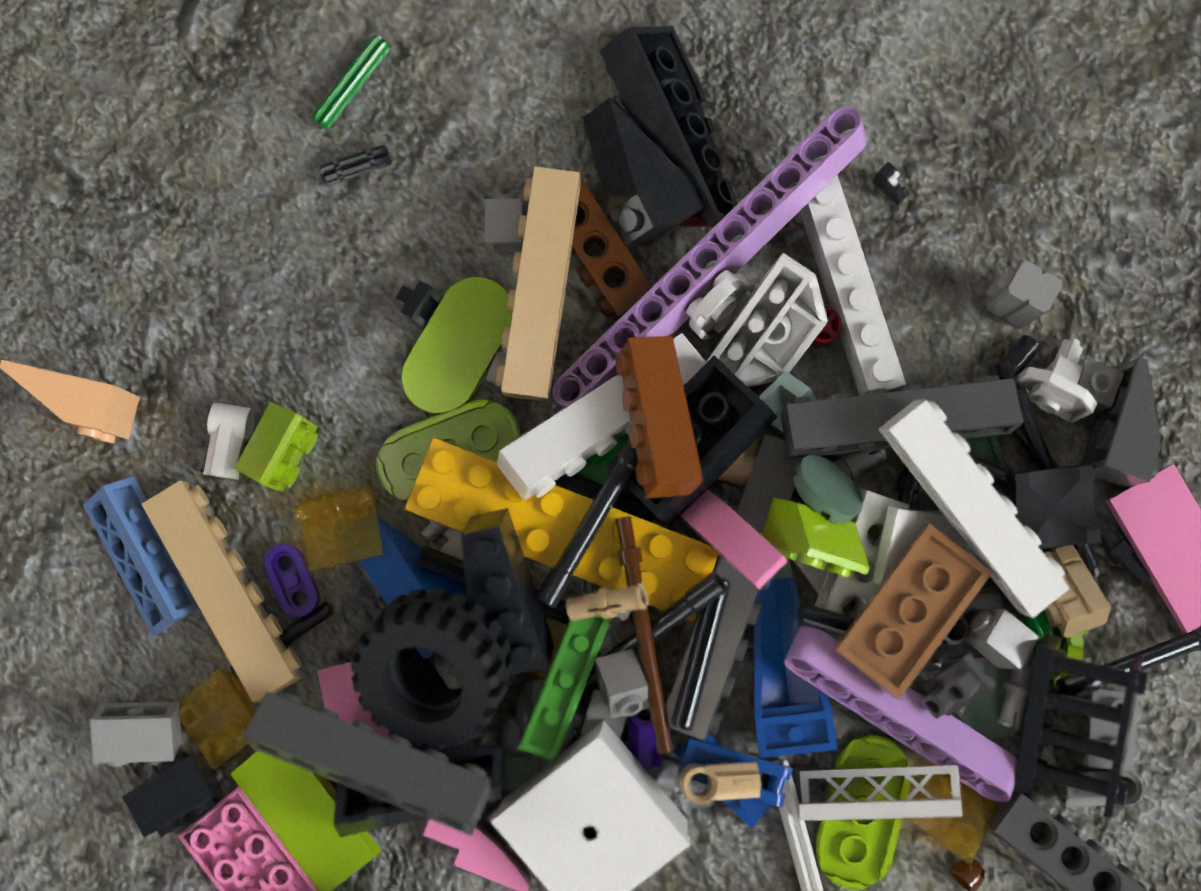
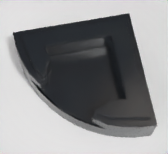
M887 162L878 171L872 183L899 206L907 198L908 189L907 186H900L897 178L900 176L899 171L891 163Z

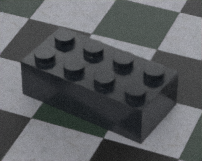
M715 355L684 386L703 482L690 495L645 498L643 485L638 483L636 470L631 474L626 483L627 487L656 517L670 526L778 418L770 407ZM617 456L607 465L611 470L616 463Z

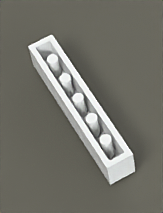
M836 175L800 210V214L830 307L837 311L841 317L842 329L839 335L859 396H863L867 391L879 388L887 389L888 393L896 392L905 386L906 382L838 175Z
M681 333L673 340L684 387L706 364V361ZM616 375L500 450L497 466L524 501L534 494L537 498L543 496L556 485V479L565 473L568 477L573 476L587 464L586 460L596 453L599 456L606 454L615 447L618 438L626 433L629 435L631 420L629 411L626 412L623 407L622 394L624 384L622 376Z
M914 400L878 430L978 561L992 571L990 577L1016 611L1034 618L1070 589L1062 579L1065 575L1063 569L1053 558H1046L1038 547L1041 545L1039 537L1028 526L1023 527L1015 517L1018 511L1014 504L1006 496H999L991 484L994 482V479L988 470L981 464L976 465L967 454L970 452V447L959 434L951 433L944 423L947 418L941 408L932 401L929 403L927 400Z

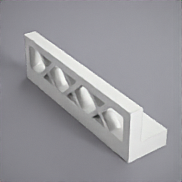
M958 765L800 771L802 803L799 804L800 821L962 816ZM933 774H950L953 798H935L923 786ZM910 775H926V776H925V778H924L920 783H918V782H917L912 776H910ZM874 776H887L880 785L872 778ZM893 776H904L916 787L906 799H895L883 788ZM848 777L841 786L832 779ZM854 777H864L876 788L867 800L856 801L844 790ZM825 778L837 790L828 801L811 802L809 779ZM919 790L925 796L928 797L924 799H912ZM881 792L888 800L873 799ZM841 793L849 801L834 800Z

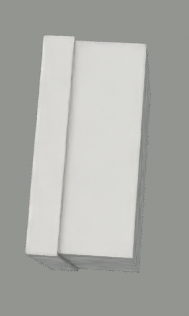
M602 720L587 734L559 754L555 763L549 762L506 796L498 812L493 815L491 823L548 891H631L690 846V837L687 835L688 820L605 720Z

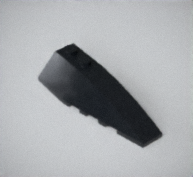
M673 26L628 27L600 50L606 64V70L612 77L620 94L622 105L628 114L641 126V131L653 143H658L665 151L664 154L689 175L704 206L698 213L714 228L737 205L731 182L723 178L721 173L725 162L721 150L715 149L710 134L715 131L712 118H705L701 104L706 101L703 89Z

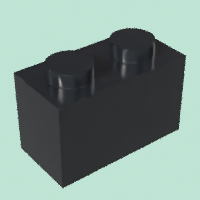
M200 752L186 758L128 792L122 798L143 837L145 838L157 832L161 838L182 826L179 818L190 811L194 817H197L214 807L216 804L212 798L224 791L205 756Z

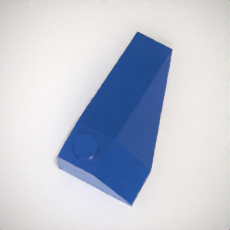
M375 514L370 515L343 535L387 606L398 596H408L411 591L418 589L426 590L427 594L433 588L445 589L448 596L453 597L455 593L466 596L465 584L418 566L417 558L422 548ZM416 647L424 660L437 653L428 648Z

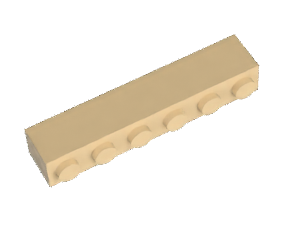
M534 166L533 179L526 178L524 201H529L527 215L520 216L518 237L524 238L522 252H515L513 261V274L518 275L516 289L510 288L507 301V311L513 312L511 326H504L501 346L503 349H507L505 364L499 363L496 375V386H502L501 392L504 397L547 403L550 401L581 187L580 172Z
M180 480L141 505L253 703L261 702L266 692L277 694L303 678L299 671L302 663L296 652L291 647L286 648L279 636L283 634L281 625L272 614L267 615L261 604L264 601L261 590L253 581L249 583L242 571L246 568L242 557L235 549L230 550L224 539L228 535L225 527L217 517L212 518L206 508L209 500L205 492L199 485L194 486L191 483Z

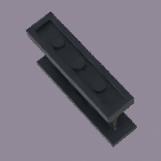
M1045 634L1037 645L1014 790L1030 795L1037 782L1043 783L1044 780L1094 793L1107 797L1103 816L1112 818L1116 805H1125L1129 782L1122 781L1137 694L1145 695L1149 672L1142 671L1144 657L1135 655L1129 671L1066 657L1065 652L1059 651L1061 637ZM1062 672L1126 687L1123 708L1059 693V688L1053 687L1055 674L1061 675ZM1057 708L1119 724L1116 745L1053 729L1054 725L1047 723L1049 711L1055 712ZM1051 744L1113 761L1110 781L1048 765V760L1042 759L1043 747L1049 748Z

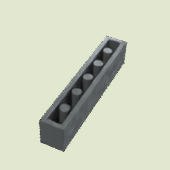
M987 376L978 379L976 383L962 384L961 380H951L941 383L939 387L925 388L923 384L907 386L899 392L888 393L887 389L879 388L867 391L863 396L850 397L849 393H836L828 396L827 400L813 401L811 397L793 399L789 402L790 404H786L780 415L787 458L795 459L804 458L808 455L821 456L890 448L891 445L878 429L914 400H927L929 403L931 401L936 403L947 418L944 421L945 425L952 434L957 433L963 439L1011 434L1023 423L1014 379L1000 380L999 376Z
M266 692L244 733V737L252 749L472 836L491 793L490 779L485 777L486 773L482 769L470 764H464L463 767H459L449 763V759L445 755L435 750L427 749L423 753L411 748L410 742L396 735H390L389 738L375 734V730L363 722L353 721L352 724L339 720V716L327 708L319 706L316 710L305 707L300 699L291 694L281 693L280 696Z

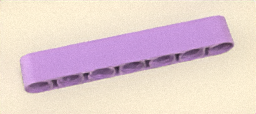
M806 625L798 629L784 660L786 667L790 671L936 766L958 765L959 781L982 796L996 802H1008L1010 800L1016 783L1019 760L1014 755L952 715L947 716L944 714L936 719L921 703L923 696L909 687L900 699L895 698L834 651L833 648L838 643V640L824 631Z

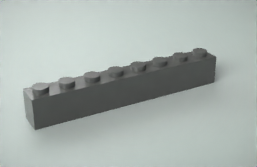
M766 434L764 435L736 512L760 535L763 533L773 497L799 503L800 497L794 495L796 487L793 477L797 473L793 470L803 459H788L785 441ZM721 556L715 572L720 577L730 581V589L693 729L685 731L672 726L671 721L699 617L665 707L669 728L703 741L707 740L708 734L716 736L723 714L717 712L721 698L729 699L736 680V677L730 675L735 660L743 661L749 644V640L743 638L747 625L755 626L762 604L756 602L760 589ZM772 577L761 588L768 590Z

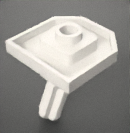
M1076 338L1073 340L1064 339L1061 342L1055 360L1046 370L1028 367L1016 375L1019 385L1025 387L1031 402L1035 403L1043 411L1055 414L1070 423L1092 414L1098 404L1087 389L1078 385L1083 369L1082 366L1078 365L1083 348L1080 346V341Z

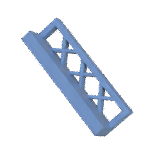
M135 476L102 486L83 507L152 636H155L165 631L176 621L199 612L200 608L141 504L147 501ZM101 503L107 513V519L99 506ZM119 538L121 539V541H122L123 544H124L125 552L123 551V549H122V547H121V545H120V540H119ZM137 571L142 578V585L137 577ZM155 604L163 617L162 620H160L155 611Z

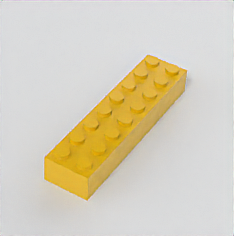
M433 438L404 510L463 532L472 516L508 508L524 557L553 567L594 500L555 485L543 496L537 498L534 494L524 501L499 469L497 462ZM612 507L574 571L573 576L600 587H611L612 590L628 587L624 565L620 566L617 550H621L616 525L617 518L631 516L636 547L640 546L643 562L639 564L643 585L648 594L649 606L662 611L667 609L683 597L687 590L713 572L719 554L710 545ZM698 611L694 612L685 620L694 622Z

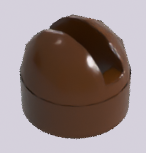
M964 858L950 869L952 877L966 891H976L985 879L984 869L973 858Z

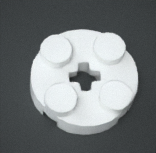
M725 270L715 279L713 283L714 288L704 298H697L688 307L686 314L691 318L689 327L701 339L706 340L710 338L706 332L712 329L720 333L728 327L746 301L743 297L746 292L749 291L752 294L754 291V284L742 273L733 274L730 270Z

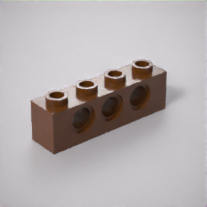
M580 177L581 187L577 213L583 216L584 221L574 228L571 255L574 256L580 266L576 271L587 288L593 286L598 293L599 298L596 299V302L607 319L612 316L617 322L652 286ZM590 243H598L603 247L604 252L597 257H591L584 252V248ZM610 273H617L623 278L624 282L619 287L611 288L604 283L603 279Z

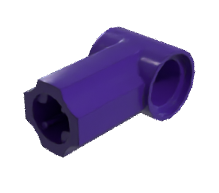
M636 713L628 716V749L644 768L661 767V754L657 753L651 715L644 717Z

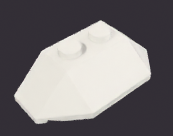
M783 253L767 271L730 323L706 360V363L715 355L748 387L775 382L785 371L789 373L828 321L816 275Z

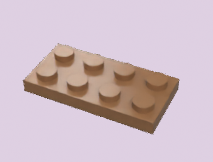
M925 524L833 650L892 696L900 699L990 577L992 571L933 525Z

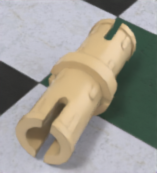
M640 583L635 586L613 590L608 586L602 587L596 593L569 596V599L566 601L568 617L571 621L575 622L598 616L609 619L614 618L620 612L646 609V606H648V594L645 586Z

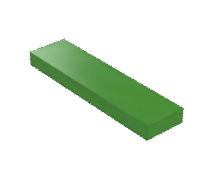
M602 616L575 622L569 620L518 749L552 763L556 762L612 618L604 619Z

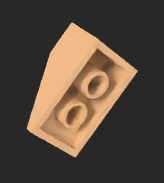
M1 360L0 368L61 420L77 426V434L113 444L115 437L129 440L140 399L139 396L115 385Z

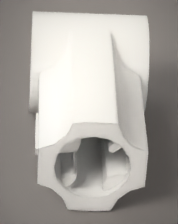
M213 403L207 422L208 434L211 437L203 474L227 479H239L240 472L234 468L244 451L245 442L249 441L253 433L255 423L253 408Z

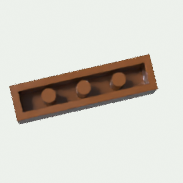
M673 336L629 337L620 352L617 353L615 365L617 374L622 376L624 384L622 402L624 410L626 412L629 411L631 420L629 439L631 446L636 448L637 452L636 476L638 483L643 485L645 498L690 495L703 482Z

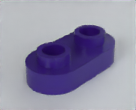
M279 544L272 547L265 556L264 569L282 610L293 617L310 615L319 605L320 594L302 552L295 546L288 544ZM288 556L292 560V566L289 570L284 571L280 563L284 557ZM299 591H304L307 595V600L303 605H299L295 601V596Z

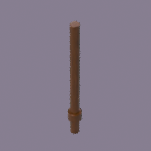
M631 516L617 518L616 525L621 550H617L620 566L624 565L627 586L643 584L639 564L643 562L640 546L636 547ZM646 606V609L632 610L643 675L648 685V703L657 753L661 754L671 752L673 748Z

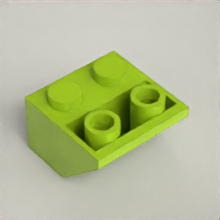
M270 401L234 469L266 487L283 492L286 486L290 488L296 481L300 472V468L297 465L303 454H309L318 438V434L315 433L318 426L304 417Z
M773 497L762 536L785 558L825 570L828 563L826 571L845 577L850 576L851 570L868 574L869 564L856 523L851 521L846 524L833 523L828 520L831 515L825 512L818 514L808 506Z

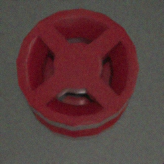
M824 306L828 319L827 324L821 330L824 334L819 333L811 343V347H826L840 334L842 329L841 317L831 307Z

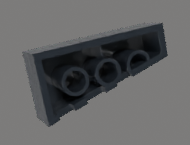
M505 508L472 516L461 534L467 602L473 606L477 603L486 609L484 615L489 620L495 618L502 629L499 635L500 637H507L511 648L508 655L513 659V671L510 675L547 668L554 643L540 601L535 597L537 592L509 509Z
M411 746V748L425 753L429 746ZM445 746L444 749H431L442 753L449 759V763L459 767H463L464 764H470L482 769L486 773L485 777L490 779L491 793L486 804L502 800L504 765L502 747ZM340 783L337 785L333 826L340 837L425 818Z

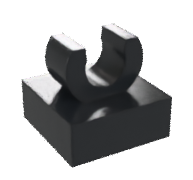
M419 281L414 291L403 285L395 298L404 303L401 313L413 324L424 330L443 297L432 286Z

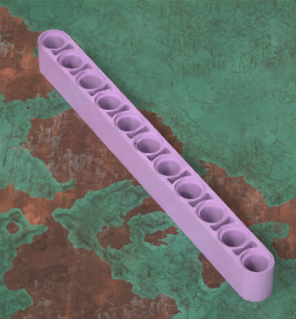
M851 107L838 108L815 128L557 379L552 390L555 401L565 409L618 375L615 365L616 355L629 337L671 336L690 318L686 314L690 304L699 297L704 298L714 288L713 283L722 272L730 270L735 274L864 149L867 143V134L858 111ZM853 129L847 134H842L846 130ZM819 156H825L819 161H814ZM798 182L794 187L786 188L789 184ZM771 208L766 214L759 215L764 209ZM744 234L738 241L731 242L737 235ZM716 260L713 266L704 269L709 262ZM689 287L685 293L677 295L682 288ZM661 313L657 320L650 322L654 315ZM603 365H607L604 372L597 375V372L600 369V367H602ZM580 390V393L577 396V398L573 401H570L571 396L576 391Z

